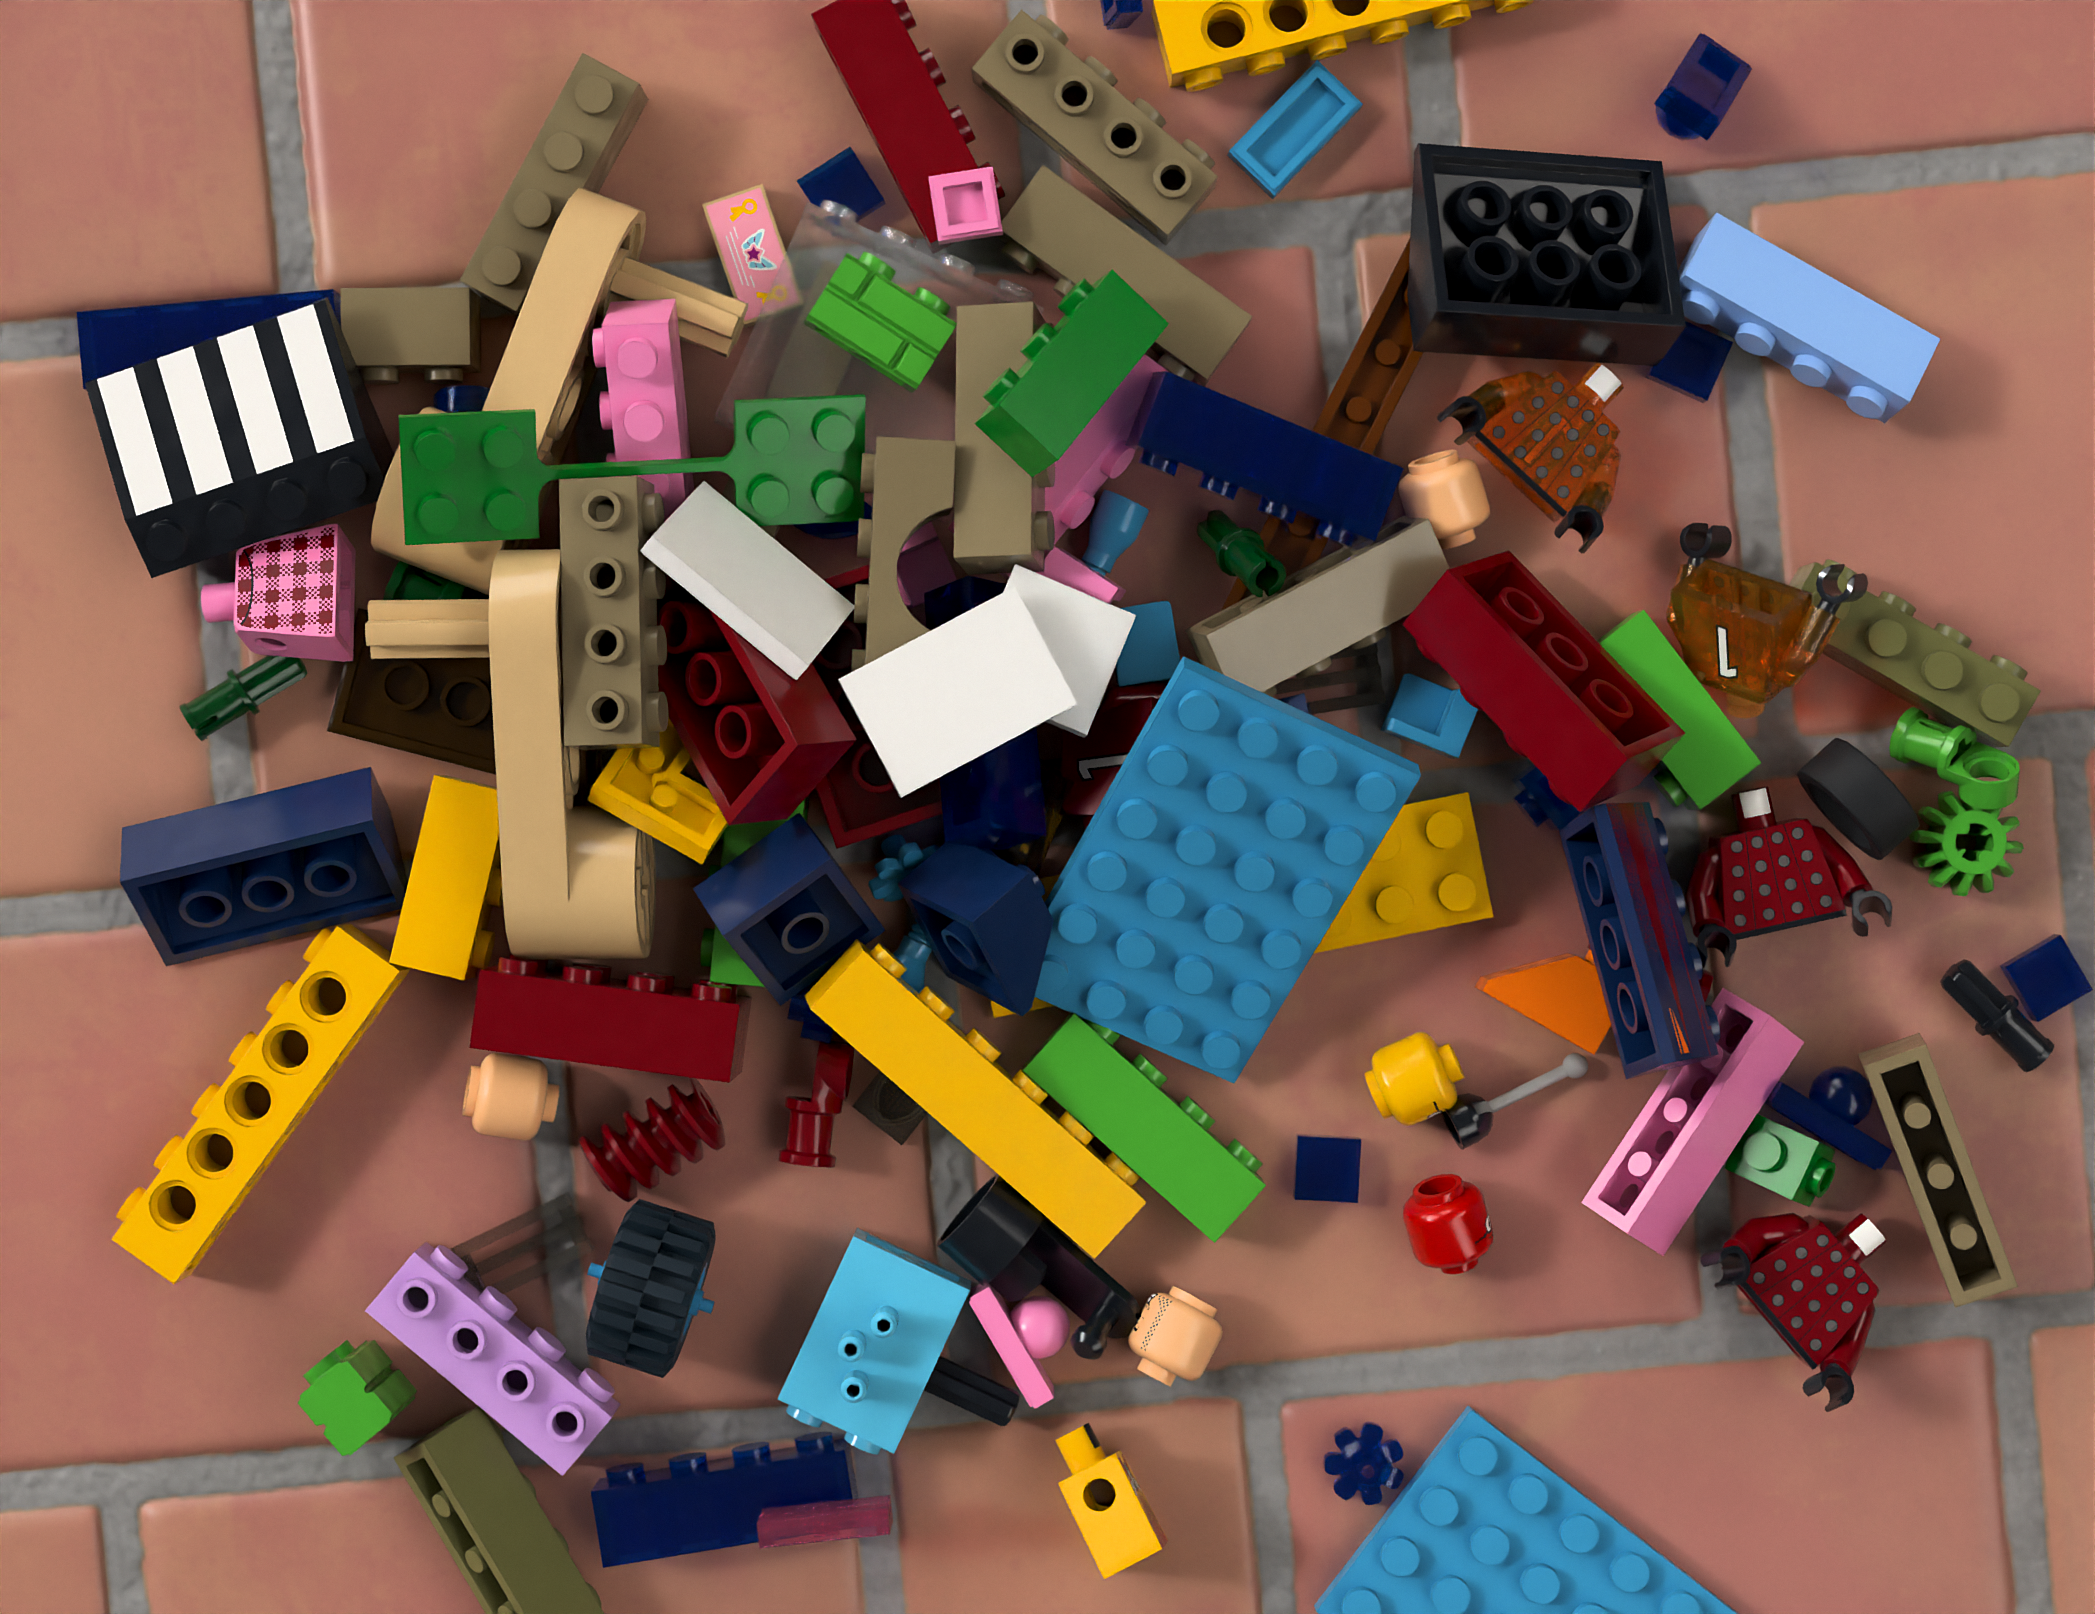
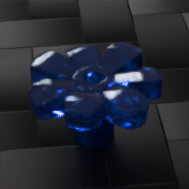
M1365 1422L1361 1427L1359 1438L1348 1427H1343L1334 1434V1441L1341 1452L1326 1453L1323 1465L1326 1473L1340 1475L1334 1481L1333 1489L1344 1500L1352 1498L1356 1491L1359 1490L1361 1499L1366 1505L1378 1504L1382 1501L1381 1485L1390 1489H1397L1404 1478L1403 1472L1400 1468L1392 1465V1463H1396L1403 1458L1402 1446L1397 1439H1389L1381 1443L1383 1430L1379 1424Z

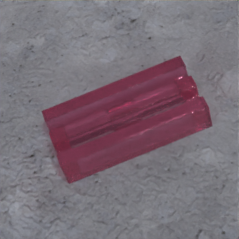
M891 1495L764 1508L757 1521L759 1549L890 1535L893 1524Z

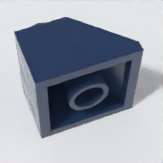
M800 812L693 888L722 936L780 1006L822 977L856 939L866 945L886 931Z
M953 836L897 885L946 976L1022 1017L1032 1008L1054 922L1042 898L1045 894V888L1038 876L1027 866L1019 864L1016 867L1000 859L986 846L977 848Z

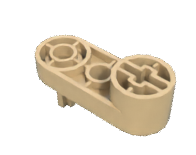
M578 188L567 201L555 223L482 411L535 409L537 456L546 465H562L599 369L596 368L593 357V329L602 328L601 325L610 302L676 299L680 340L726 358L730 356L734 344L738 342L744 326L743 320L748 310V303L640 262L639 257L646 229L645 211L586 188ZM430 406L423 408L419 414L447 412ZM399 444L377 501L371 534V544L374 550L489 595L493 562L498 550H528L532 539L405 545ZM555 480L547 482L539 492V522Z
M560 549L498 550L493 562L489 599L370 600L368 603L369 621L365 623L366 646H370L371 659L490 657L503 908L506 935L513 957L523 960L645 959L648 957L653 942L656 908L654 837L597 805H590V802L587 800L589 796L587 750L564 746Z

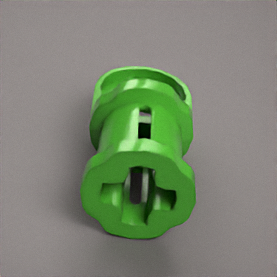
M1909 708L1899 718L1890 739L1889 751L1892 758L1905 764L1915 761L1937 770V774L1941 779L1958 785L1960 798L1972 807L1999 809L2007 807L2016 800L2020 769L2018 761L2013 756L1977 742L1976 732L1963 725L1952 728L1929 719V715L1918 708ZM1980 777H1993V778H1997V779H2001V780H2000V781H1982V780H1978V779H1976V778H1980Z

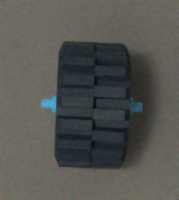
M641 1199L626 1212L604 1265L601 1266L591 1262L587 1273L589 1276L599 1278L585 1338L588 1355L661 1378L674 1367L693 1316H697L699 1310L711 1314L715 1301L703 1298L705 1291H702L716 1241L713 1222Z

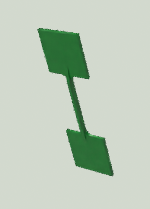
M864 394L734 400V445L731 451L724 457L546 465L537 456L535 409L398 415L405 545L539 538L538 496L541 488L551 480L720 471L728 474L734 480L735 507L758 526L859 521V518L864 519L865 493H860L862 453H865L866 396Z

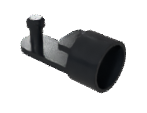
M996 1173L959 1211L939 1238L936 1246L982 1286L990 1284L1009 1302L1021 1301L1038 1285H1043L1086 1323L1077 1327L1070 1339L1071 1346L1076 1354L1090 1360L1100 1358L1107 1347V1337L1120 1339L1129 1336L1141 1315L1138 1302L1130 1292L1044 1218L1045 1215Z

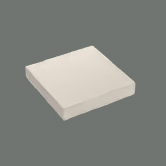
M1015 564L1003 592L1013 587L1017 588L1078 703L1076 706L1046 722L1085 738L1136 615Z

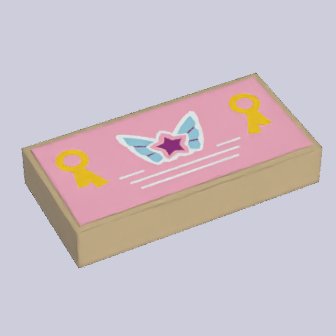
M763 184L702 204L733 297L748 303V310L743 320L744 327L747 328L803 309L804 303Z

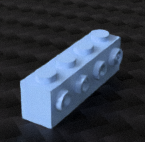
M1717 212L1696 235L1678 269L1685 317L1696 323L1709 324L1733 337L1737 345L1746 352L1772 359L1788 368L1791 374L1801 383L1811 387H1821L1846 401L1847 406L1856 414L1870 419H1878L1883 423H1886L1911 401L1940 341V338Z

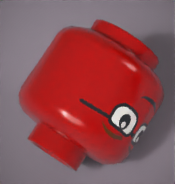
M1441 1174L1421 1181L1413 1188V1195L1410 1196L1403 1206V1219L1413 1254L1425 1266L1441 1268L1445 1274L1467 1272L1478 1264V1258L1484 1255L1493 1243V1228L1482 1191L1471 1182L1462 1181V1178L1458 1175Z

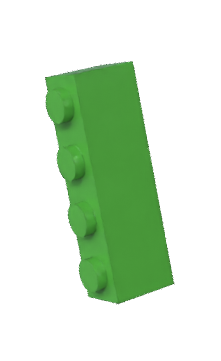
M1070 1013L1023 1065V1071L1215 1243L1266 1186L1263 1179L1256 1173L1263 1163L1237 1139L1234 1138L1226 1146L1208 1129L1216 1121L1189 1096H1186L1179 1104L1163 1090L1161 1086L1168 1078L1145 1056L1139 1053L1131 1061L1113 1044L1121 1036L1119 1033L1077 1016L1075 1013Z

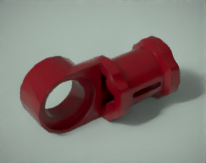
M821 1040L816 1059L812 1097L786 1096L785 1107L791 1110L787 1145L785 1149L779 1150L778 1160L780 1162L808 1167H835L836 1157L830 1153L835 1115L842 1113L843 1100L846 1101L848 1098L853 1071L854 1047L849 1043Z

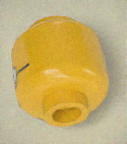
M1422 1031L1379 1048L1372 1056V1069L1364 1073L1371 1095L1382 1117L1387 1119L1394 1116L1400 1124L1405 1126L1414 1125L1451 1109L1457 1101V1091L1454 1082L1465 1078L1451 1044L1447 1043L1438 1047L1434 1039Z

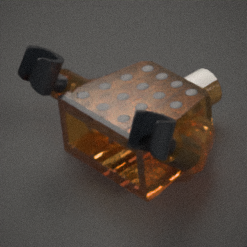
M1595 363L1574 386L1555 370L1545 378L1531 371L1513 374L1487 381L1470 395L1456 399L1437 416L1439 422H1442L1447 417H1453L1460 422L1463 432L1462 435L1454 440L1457 445L1464 444L1465 442L1469 443L1550 520L1556 522L1563 518L1554 531L1557 538L1560 539L1568 528L1576 530L1583 539V545L1578 551L1585 553L1601 535L1604 528L1603 517L1614 496L1621 459L1619 450L1614 444L1621 431L1602 413L1624 389L1621 381L1609 369L1600 363Z
M1692 523L1686 526L1680 535L1681 548L1689 556L1687 564H1680L1674 587L1670 590L1666 621L1681 645L1685 664L1698 681L1706 686L1726 692L1727 711L1730 715L1737 718H1753L1763 713L1765 703L1770 702L1784 688L1798 685L1822 656L1841 620L1835 616L1841 603L1857 601L1863 597L1868 586L1867 576L1864 573L1854 574L1848 581L1846 590L1842 593L1838 588L1837 581L1843 572L1845 564H1835L1824 568L1817 576L1816 586L1821 600L1816 607L1812 605L1811 592L1708 559L1721 558L1729 551L1732 543L1730 529L1719 525H1713L1708 529L1707 523Z

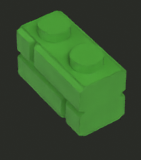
M864 251L858 260L847 253L803 324L910 393H913L922 382L957 325L956 322L946 317L951 307L941 298L924 288L918 287L914 295L892 282L896 271L876 256Z
M346 1340L303 1375L311 1386L300 1395L301 1398L298 1405L316 1426L322 1424L326 1426L323 1434L342 1456L348 1454L351 1456L383 1429L415 1399L414 1396L417 1392L416 1388L399 1369L393 1371L390 1369L393 1361L375 1340L369 1342L366 1340L356 1349Z

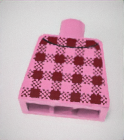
M328 524L286 534L239 548L236 552L235 582L205 584L202 587L201 606L204 618L208 623L234 621L237 635L251 652L259 655L342 662L353 661L356 550L338 524Z

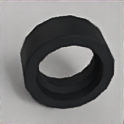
M1834 738L1797 772L1800 784L1823 815L1849 841L1872 858L1877 860L1883 859L1920 825L1917 814L1896 785L1866 755L1845 740Z

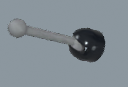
M1569 1054L1565 1057L1563 1065L1490 1101H1485L1482 1097L1470 1093L1457 1095L1455 1105L1451 1109L1442 1112L1441 1115L1454 1141L1463 1150L1479 1142L1489 1134L1493 1126V1113L1566 1077L1576 1079L1584 1076L1588 1070V1062L1581 1054Z

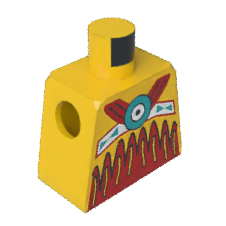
M1090 1423L1056 1439L1055 1441L1072 1473L1071 1476L1063 1479L1058 1484L1103 1578L1106 1579L1162 1550L1168 1539L1121 1450L1106 1457ZM1105 1479L1109 1481L1115 1493L1113 1504L1101 1505L1096 1502L1090 1490L1094 1480Z

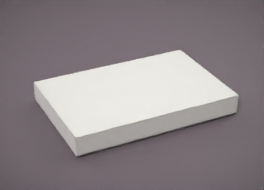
M705 481L691 493L640 550L644 556L795 680L812 663L854 609V605Z
M1016 587L1001 593L838 679L900 798L1078 704Z

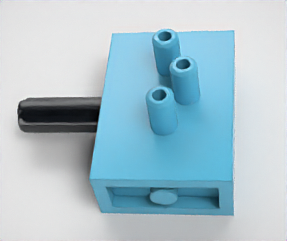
M857 1228L777 1400L788 1404L786 1412L796 1420L818 1428L825 1421L846 1431L844 1439L851 1445L865 1452L877 1455L881 1448L893 1454L895 1453L923 1390L999 1426H1006L1011 1421L1018 1406L1020 1395L1011 1388L940 1356L970 1292L972 1281Z

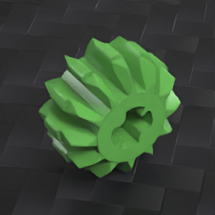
M1943 791L1938 794L1940 811L1929 806H1923L1918 811L1921 820L1928 824L1929 828L1928 831L1914 830L1909 835V839L1915 843H1926L1927 850L1918 853L1912 859L1915 867L1921 868L1934 865L1928 879V883L1931 886L1940 888L1950 881L1953 895L1967 896L1973 883L1979 892L1989 893L1994 890L1992 872L1998 876L2008 878L2014 873L2011 864L2003 859L2005 853L2017 854L2021 853L2024 849L2022 843L2007 841L2006 833L2015 830L2020 825L2017 817L2008 816L1997 819L2003 808L1980 809L1972 807L1961 798L1959 800L1952 791ZM1957 834L1976 836L1975 849L1956 848L1955 840Z

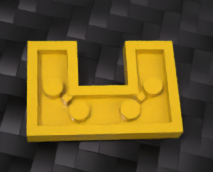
M668 717L666 731L659 732L660 747L617 749L593 784L587 800L703 865L728 823L709 789L683 775L690 765L692 758Z

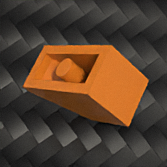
M1591 950L1587 952L1584 959L1565 953L1483 975L1475 985V988L1593 1055H1595L1611 1027Z

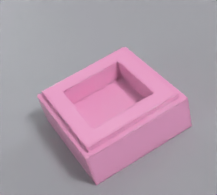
M993 167L928 176L939 245L1003 235Z

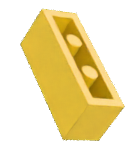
M434 775L389 963L465 981L475 978L477 968L484 969L489 964L495 941V933L486 931L492 906L501 907L503 904L497 787L447 775Z

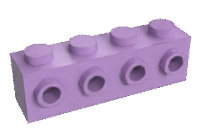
M424 1243L404 1263L365 1312L563 1476L619 1408L620 1403L612 1397L615 1393L614 1388L594 1370L585 1368L582 1372L563 1356L566 1352L565 1347L551 1333L541 1327H536L533 1331L514 1315L517 1311L516 1306L506 1295L491 1286H487L484 1290L465 1274L468 1270L467 1265L457 1254L445 1246L438 1245L435 1249L429 1243Z

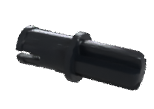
M1964 959L1953 964L1940 980L1942 988L1977 1022L1975 1030L1982 1036L1990 1035L2018 1063V1066L2024 1072L2037 1068L2050 1056L2054 1049V1044L2048 1038H2045L2017 1009L2019 1002L2013 995L2004 996L1971 961Z

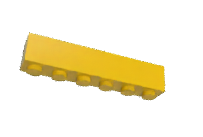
M856 939L805 995L809 1008L1095 1259L1146 1204V1200L1134 1185L1141 1177L1113 1151L1105 1159L1088 1143L1095 1135L1067 1110L1059 1118L1042 1103L1048 1096V1093L1022 1069L1013 1077L996 1062L1002 1052L980 1031L973 1027L965 1035L948 1019L955 1011L934 990L926 985L918 993L905 982L901 976L906 972L907 968L888 949L878 943L871 951Z

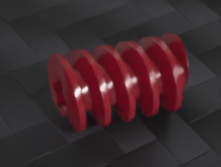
M690 1078L692 1094L688 1096L674 1084L667 1087L670 1106L666 1109L652 1097L646 1099L648 1119L644 1122L630 1110L625 1111L623 1117L626 1132L623 1134H619L608 1123L601 1125L604 1140L603 1146L597 1147L585 1135L579 1138L582 1151L589 1165L609 1192L612 1191L622 1200L630 1202L637 1197L636 1180L650 1190L659 1184L658 1167L672 1177L681 1172L680 1154L694 1164L702 1160V1141L716 1151L725 1146V1134L720 1116L709 1095L696 1078Z

